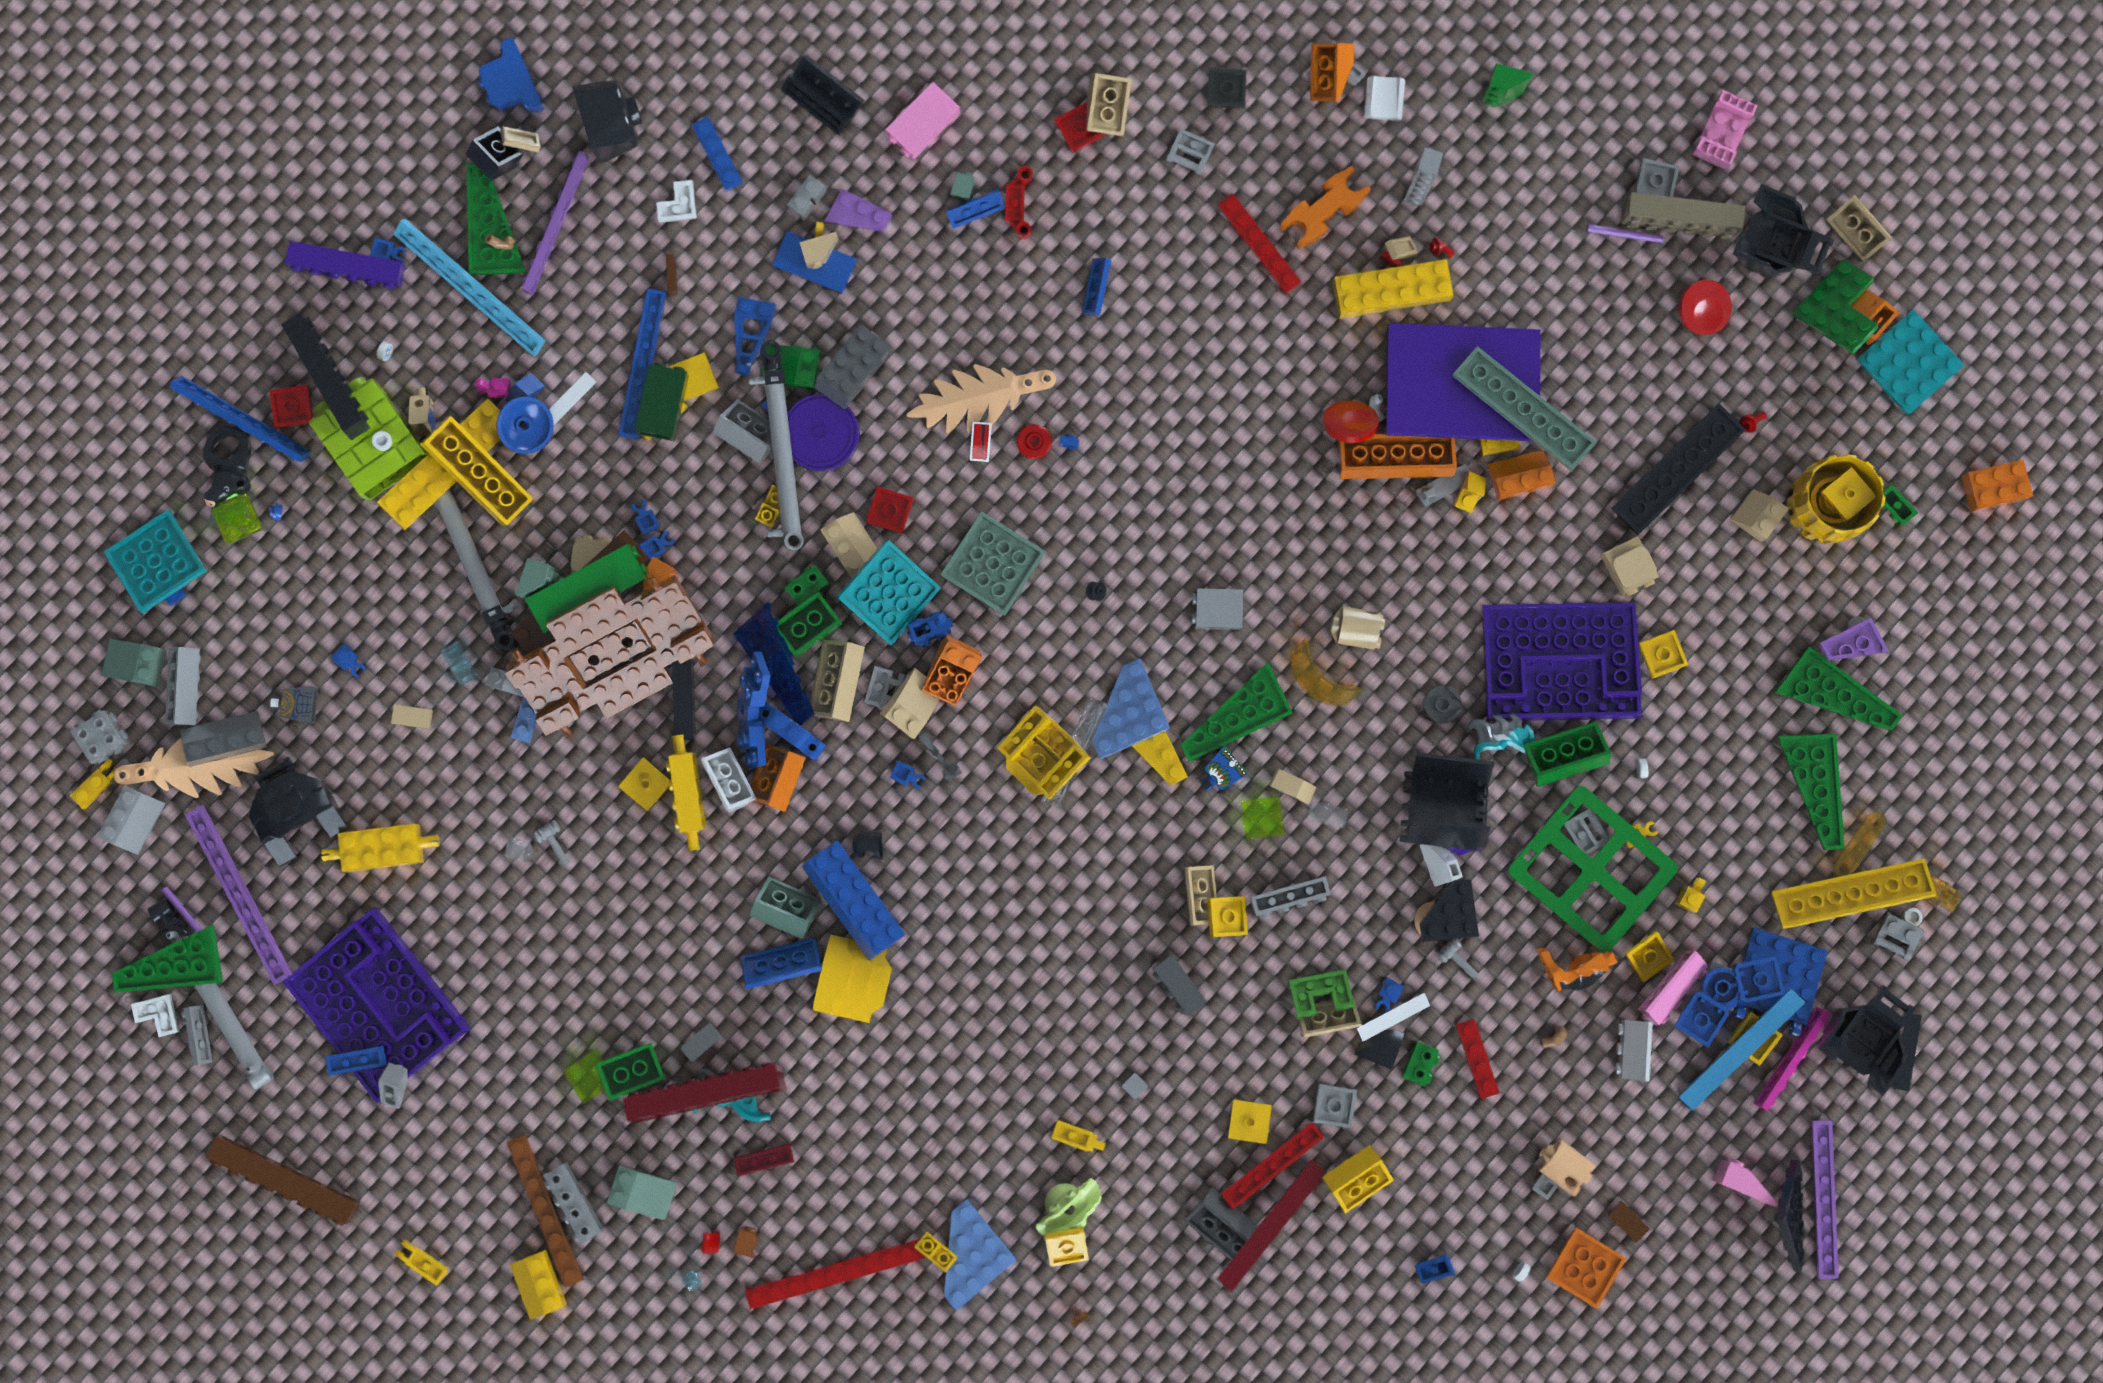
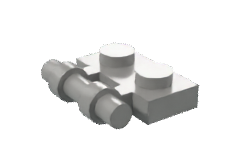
M874 666L864 703L883 708L885 701L889 702L892 696L887 695L889 686H895L894 695L905 681L906 675L899 673L897 680L892 679L893 671Z

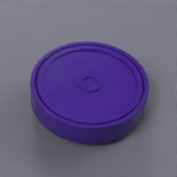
M817 394L801 399L787 413L792 457L801 466L818 472L832 471L846 464L856 452L860 440V427L854 412L849 406L844 409L825 395Z

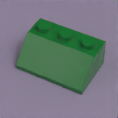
M1496 63L1487 81L1482 102L1490 107H1500L1524 93L1533 73Z

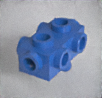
M937 611L931 613L928 618L913 620L908 625L910 631L907 632L910 643L914 642L916 646L926 647L931 644V640L938 638L940 641L944 639L945 635L952 633L950 628L953 627L950 616L946 617L944 611L941 613ZM920 632H925L924 635L918 636Z

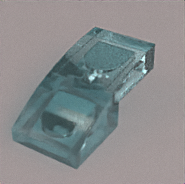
M458 641L441 650L461 686L478 677Z

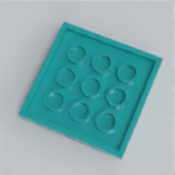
M1914 309L1856 359L1907 416L1964 366L1961 360Z
M166 510L104 551L139 612L142 614L207 572L170 510Z
M886 538L836 597L892 646L941 587Z

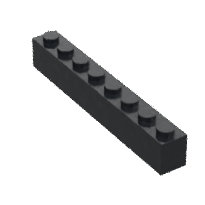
M299 312L282 323L283 329L345 435L352 441L371 427L367 422L369 417L364 410H360L361 404L359 400L351 395L353 393L352 388L348 383H344L345 376L340 369H336V366H338L337 362L332 356L329 357L328 353H330V350L325 343L320 342L322 337L317 330H313L312 327L315 325L309 316L305 318Z

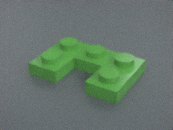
M1346 969L1289 980L1297 1019L1316 1015L1313 997L1331 994L1335 1011L1350 1009L1355 1006Z

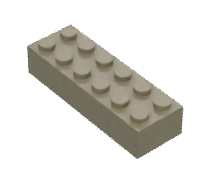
M1631 192L1624 202L1622 224L1627 225L1628 228H1638L1639 226L1646 227V230L1651 231L1664 229L1668 233L1681 231L1685 235L1698 233L1702 234L1703 237H1713L1715 235L1721 236V239L1729 240L1734 238L1743 229L1745 206Z

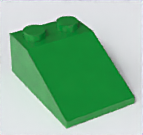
M780 345L782 369L779 370L784 372V386L815 392L814 386L822 358L821 351L806 347ZM766 346V353L774 355V347ZM763 366L761 367V372H760V376H759V377H762V376H763L762 373L765 372V371H763Z

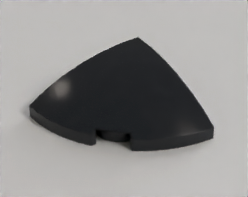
M1394 1030L1382 1031L1362 1041L1354 1055L1392 1070L1405 1033Z

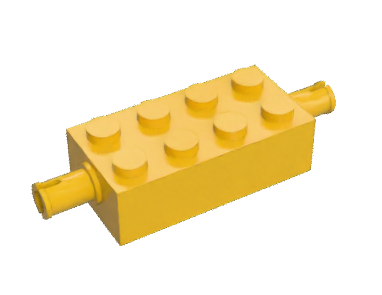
M684 735L671 736L674 754L668 756L669 760H666L667 771L671 772L672 778L669 780L670 791L674 792L672 808L677 812V818H674L676 830L679 829V833L684 832L686 834L688 851L700 850L697 832L707 829L696 753L686 752Z
M419 824L338 833L339 847L322 849L321 854L330 855L321 857L323 862L340 859L342 872L372 870L424 863L423 848L439 847L440 842H431L439 840L438 834L421 837Z

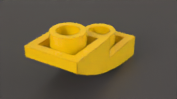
M774 484L771 486L755 520L773 528L780 515L777 486Z
M928 1232L925 1233L915 1246L917 1250L945 1273L958 1259L953 1252Z

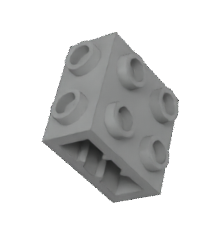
M98 710L86 722L81 721L74 726L75 729L70 732L89 762L95 765H102L109 760L108 757L123 752L129 742L127 740V733L117 725L118 719L112 712Z

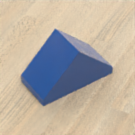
M530 373L514 383L505 401L509 402L514 398L524 396L535 398L545 388V385Z

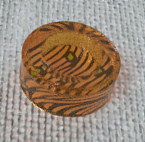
M1084 1311L1071 1319L1070 1323L1074 1328L1090 1318L1087 1311Z

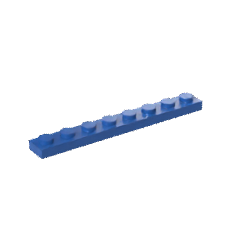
M647 288L618 433L619 437L638 440L639 435L635 431L649 364L653 365L667 295L665 291Z
M181 376L171 382L170 388L179 395L191 399L193 403L205 407L210 413L216 414L224 418L226 422L238 426L243 432L250 433L257 437L259 441L272 446L276 451L290 456L292 460L302 462L310 457V449L185 377Z

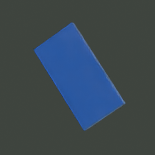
M787 231L774 260L773 267L843 294L857 258L833 249L827 262L822 264V267L817 269L807 268L800 242L809 239Z
M816 938L740 956L746 990L822 971Z

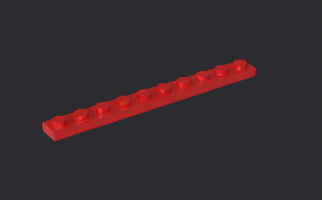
M920 1239L749 1288L745 1290L749 1308L754 1309L927 1257L915 1248L916 1244L920 1241Z

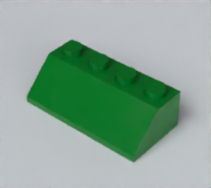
M1597 721L1524 744L1529 769L1537 787L1610 764L1611 752Z

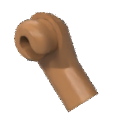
M489 234L485 242L497 249L510 250L514 247L515 239L506 236L505 241H502Z
M1557 1026L1553 1037L1542 1038V1048L1560 1046L1567 1037L1565 1027Z

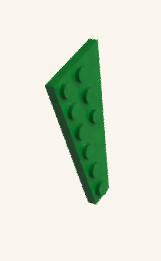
M473 162L467 163L469 274L471 276L527 274L516 242L510 250L497 249L485 242L489 234L502 241H505L506 236L513 239L514 237L494 182Z
M1810 646L1807 647L1774 692L1887 731H1892L1903 716L1832 662L1827 661L1824 656Z
M1269 662L1255 673L1180 745L1188 762L1293 714Z
M1836 734L1778 736L1777 739L1823 850L1845 849Z
M214 924L112 973L114 992L223 982Z

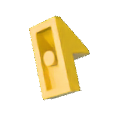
M1468 471L1453 506L1472 514L1479 496L1484 497L1486 478Z

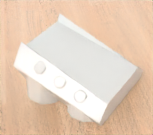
M1368 77L1365 91L1364 118L1402 120L1405 79L1401 77Z

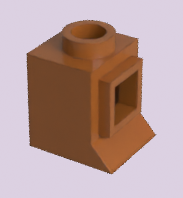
M745 1226V1228L739 1229L733 1253L751 1258L756 1257L754 1250L759 1238L756 1228Z

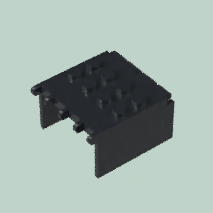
M1416 753L1413 771L1404 772L1405 778H1411V786L1403 787V792L1410 794V803L1402 804L1403 810H1409L1408 820H1401L1400 825L1408 827L1407 835L1399 836V841L1477 851V847L1486 848L1491 826H1486L1487 816H1485L1487 815L1488 799L1486 798H1488L1489 785L1487 783L1490 782L1495 761Z

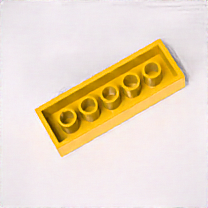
M1447 259L1338 276L1332 282L1339 319L1448 302L1453 298Z
M452 416L446 417L420 443L501 526H507L533 500Z

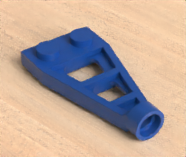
M738 297L734 314L736 340L735 373L745 376L750 374L751 366L772 325L776 308L775 303ZM746 319L761 322L756 335H749L744 332V321ZM743 339L755 341L750 354L742 352Z

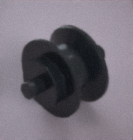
M1095 581L1090 582L1086 587L1088 599L1103 600L1106 596L1105 584Z

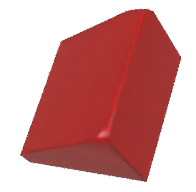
M1389 251L1383 252L1379 256L1381 261L1392 268L1400 267L1402 264L1400 259L1392 260Z
M704 1233L702 1253L719 1252L720 1233Z

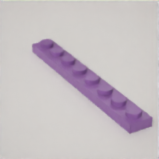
M580 150L578 155L573 157L571 172H568L564 182L566 184L564 189H561L558 194L557 200L559 201L557 206L553 207L551 211L550 223L546 224L544 228L542 242L539 241L536 247L537 254L535 259H532L529 264V274L522 281L523 291L531 296L535 292L589 161L587 153Z
M1816 1120L1811 1121L1817 1278L1839 1279L1832 1121Z

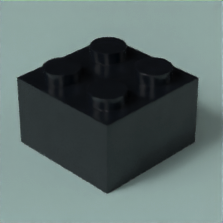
M499 127L473 139L465 154L491 181L517 168L524 155L520 148L502 144L501 129Z

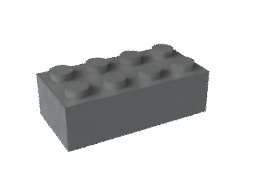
M860 325L817 376L814 388L846 409L886 361L892 346Z

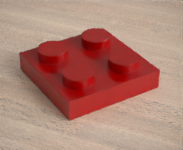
M1087 101L1054 119V123L1072 153L1086 147L1106 134L1086 131Z
M307 384L269 390L274 428L280 429L309 424L308 421L313 419L310 391Z
M877 486L866 524L903 535L914 497Z

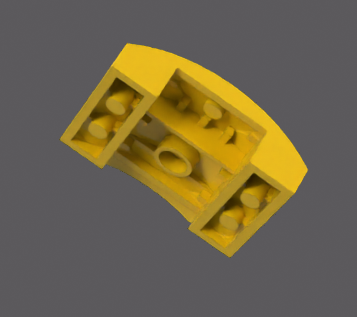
M1034 706L997 747L1006 757V769L1032 795L1044 794L1049 800L1091 758L1058 723L1038 706Z
M831 934L818 981L813 1010L870 1023L872 1013L884 1005L892 968L885 958L887 949L869 961L855 940Z

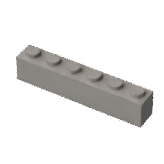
M1424 148L1409 180L1404 201L1407 204L1415 207L1418 205L1422 206L1438 174L1443 156L1442 152Z

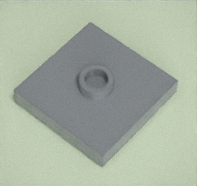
M1643 158L1634 193L1673 197L1679 166Z
M1318 1083L1312 1122L1352 1128L1357 1090Z

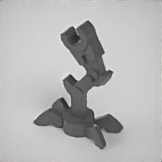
M922 729L918 737L928 747L932 755L936 756L939 762L946 768V770L942 771L946 782L950 783L955 776L962 773L960 767L952 763L950 768L939 753L940 750L935 747Z

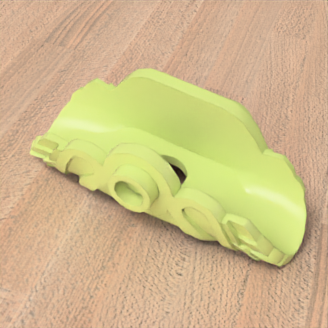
M1090 1178L1079 1187L1067 1183L1052 1187L1045 1199L1047 1215L1036 1224V1229L1045 1236V1233L1084 1227L1087 1224V1216L1095 1211L1101 1201V1191L1096 1181ZM1073 1205L1075 1208L1072 1214H1065L1064 1211Z

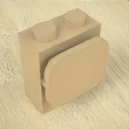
M581 535V538L576 537L572 550L571 574L582 569L612 539L600 537V540H595L592 536Z
M1638 536L1600 555L1621 596L1627 594L1629 597L1639 592L1637 588L1643 585L1647 588L1655 584L1654 580L1659 577L1657 568L1648 550L1643 547Z

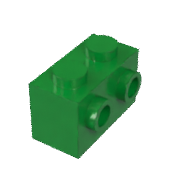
M1891 482L1883 488V495L1886 498L1882 509L1887 508L1891 512L1889 516L1896 524L1900 522L1902 525H1905L1918 514L1916 509Z
M809 565L802 570L801 576L797 579L793 577L786 583L785 590L798 606L818 591L821 593L830 586L815 565L813 567Z
M1415 1041L1401 1077L1425 1087L1426 1083L1429 1084L1433 1077V1073H1431L1433 1065L1437 1066L1439 1062V1050Z

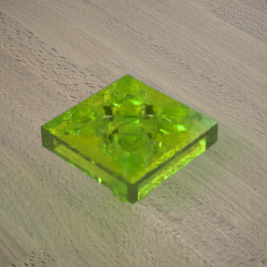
M244 494L211 510L227 545H231L263 530V526L248 494Z

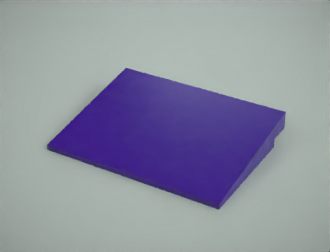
M1389 323L1386 349V435L1532 441L1452 375L1478 346L1540 396L1541 329Z
M1635 602L1482 606L1486 722L1496 721L1492 715H1499L1505 720L1511 721L1512 718L1509 716V713L1517 715L1521 721L1639 719L1642 716V686Z
M378 908L371 909L358 921L353 922L292 973L293 975L283 981L287 989L338 1054L383 1046L386 1064H398L407 1068L408 1079L472 1029ZM387 1065L353 1071V1074L376 1103L381 1101L379 1079Z

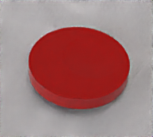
M1699 280L1691 283L1681 294L1678 304L1681 322L1690 332L1697 335H1711L1719 332L1729 321L1732 311L1729 293L1724 286L1713 280Z
M1341 401L1329 406L1324 412V430L1336 440L1347 443L1363 442L1373 437L1378 430V415L1367 404L1357 401Z

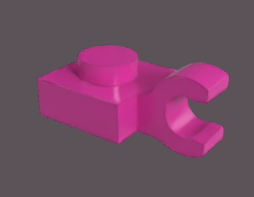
M478 378L474 385L478 387V393H487L490 398H507L511 381L508 378H491L490 382H487L484 379Z

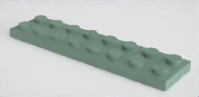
M1478 346L1452 375L1571 472L1597 443Z

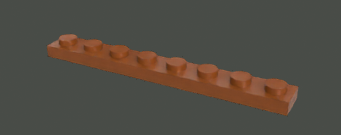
M526 1134L506 1142L564 1287L566 1288L584 1280L549 1190L543 1182L544 1178Z

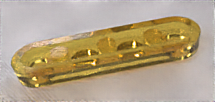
M1872 812L1866 816L1833 864V873L1837 877L1853 874L1886 826V818L1882 813ZM1873 818H1875V819L1877 820V824H1876V825H1873V824H1872V819H1873ZM1841 865L1845 867L1844 872H1841L1839 869Z

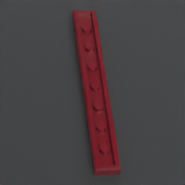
M1313 1160L1309 1161L1216 1278L1229 1292H1233L1326 1174Z

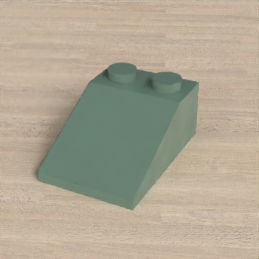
M109 639L101 676L159 687L167 650L144 644Z
M622 1164L618 1168L606 1204L665 1220L678 1182Z

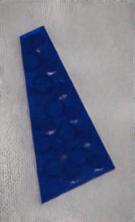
M768 602L736 630L733 635L751 660L753 659L754 652H762L771 675L769 685L797 724L801 726L815 714L807 694L802 691L799 683L801 682L799 674L796 675L794 671V661L784 637L778 631L777 625L779 624L777 619L773 618L770 611L772 607L770 602Z

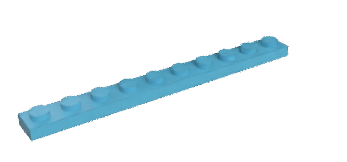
M406 219L400 221L393 234L532 356L538 355L546 340Z

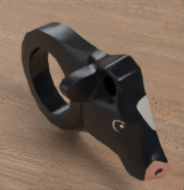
M226 426L215 430L207 438L203 447L205 463L211 470L216 472L210 489L204 494L206 505L210 507L246 493L251 488L247 476L251 456V443L246 434L237 427ZM231 436L241 441L240 450L234 457L223 460L213 455L214 446L220 439Z

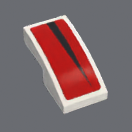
M973 422L970 461L989 462L992 423Z

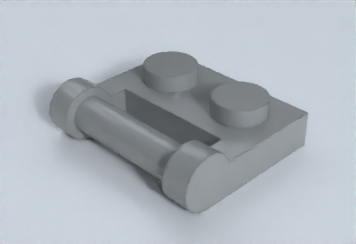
M1180 128L1167 161L1171 163L1174 161L1196 171V174L1202 175L1215 143ZM1177 150L1200 159V164L1177 155Z
M1589 808L1563 825L1573 843L1587 855L1603 846L1611 837L1606 834L1596 815ZM1585 817H1588L1601 838L1599 841H1596L1583 820Z
M1888 912L1872 944L1880 945L1909 961L1924 930ZM1884 935H1890L1908 944L1906 949L1883 939Z

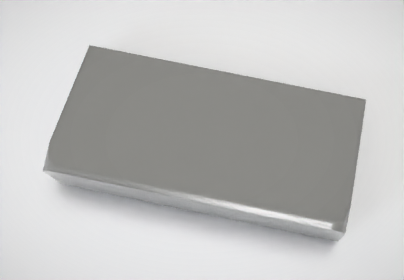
M709 1022L684 1044L681 1049L693 1063L723 1036Z

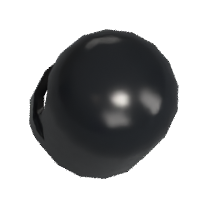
M880 831L857 832L852 842L854 854L859 858H864L865 852H872L875 860H883L882 833Z

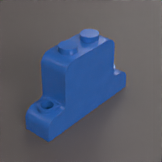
M513 37L505 39L501 43L500 52L502 57L479 68L480 78H478V82L481 88H485L488 93L485 95L489 106L493 105L496 110L502 112L523 103L525 109H529L533 113L545 110Z
M765 702V706L759 708L758 721H762L765 726L815 762L818 760L827 747L824 743ZM767 710L769 715L765 718L762 713ZM811 744L816 745V749L814 751H810L809 746Z

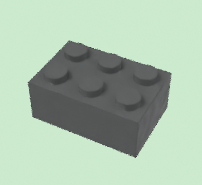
M1173 954L1152 968L1154 970L1152 973L1153 977L1158 983L1162 982L1165 985L1164 992L1170 999L1174 998L1177 1004L1175 1007L1181 1015L1185 1013L1189 1016L1207 1003Z

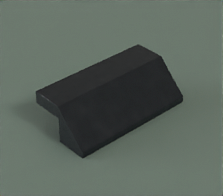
M807 54L801 58L796 70L787 76L780 89L838 136L854 119L864 102L863 98Z

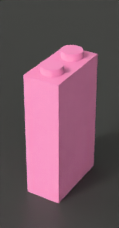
M932 82L886 128V134L888 135L886 138L893 145L897 144L905 157L908 158L910 156L914 160L961 113L960 107Z

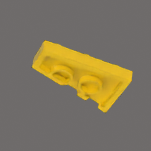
M1166 731L1132 745L1170 786L1188 778Z

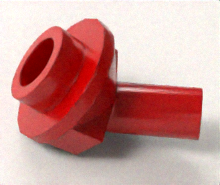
M1434 237L1429 243V250L1433 256H1438L1441 251L1449 258H1452L1455 254L1438 237Z
M1764 411L1755 416L1751 414L1744 415L1740 419V424L1746 429L1745 432L1752 433L1756 431L1757 423L1766 419L1767 416Z

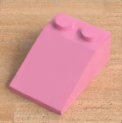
M1728 1158L1727 1161L1721 1159L1713 1178L1714 1182L1765 1204L1777 1207L1778 1203L1751 1171L1743 1167L1744 1163Z

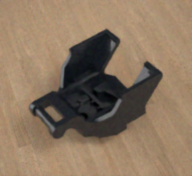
M1761 184L1754 203L1762 211L1753 215L1745 237H1739L1733 255L1744 264V268L1761 274L1760 276L1767 279L1775 278L1795 268L1807 270L1813 275L1820 276L1823 270L1821 267L1829 247L1833 245L1834 239L1809 230L1805 221L1803 207L1796 200L1797 198ZM1819 241L1822 243V247L1813 265L1810 261Z
M290 757L283 759L282 763L264 773L254 775L260 788L257 790L252 801L249 819L255 827L261 842L266 846L280 867L298 858L284 836L302 825L315 820L316 817L330 838L338 836V833H343L349 829L335 798L331 795L326 785L317 778L298 773ZM288 768V773L266 783L265 780Z
M1881 985L1875 996L1866 1005L1838 1008L1835 1011L1832 1019L1822 1031L1823 1036L1818 1049L1834 1061L1838 1057L1861 1075L1869 1074L1866 1084L1881 1096H1884L1906 1065L1907 1054L1902 1043L1900 1030L1915 1011V1007L1911 1004L1907 1005L1888 991L1885 985ZM1885 997L1904 1011L1902 1016L1883 1003L1881 999Z

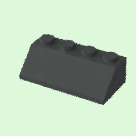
M258 711L180 730L186 762L189 767L267 748Z
M1213 1187L1201 1198L1184 1219L1189 1226L1230 1260L1258 1227L1255 1222L1237 1207L1232 1210L1221 1194Z

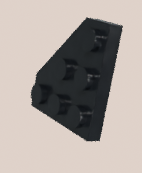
M1471 879L1454 880L1447 885L1445 891L1438 897L1430 911L1419 923L1422 942L1479 937Z

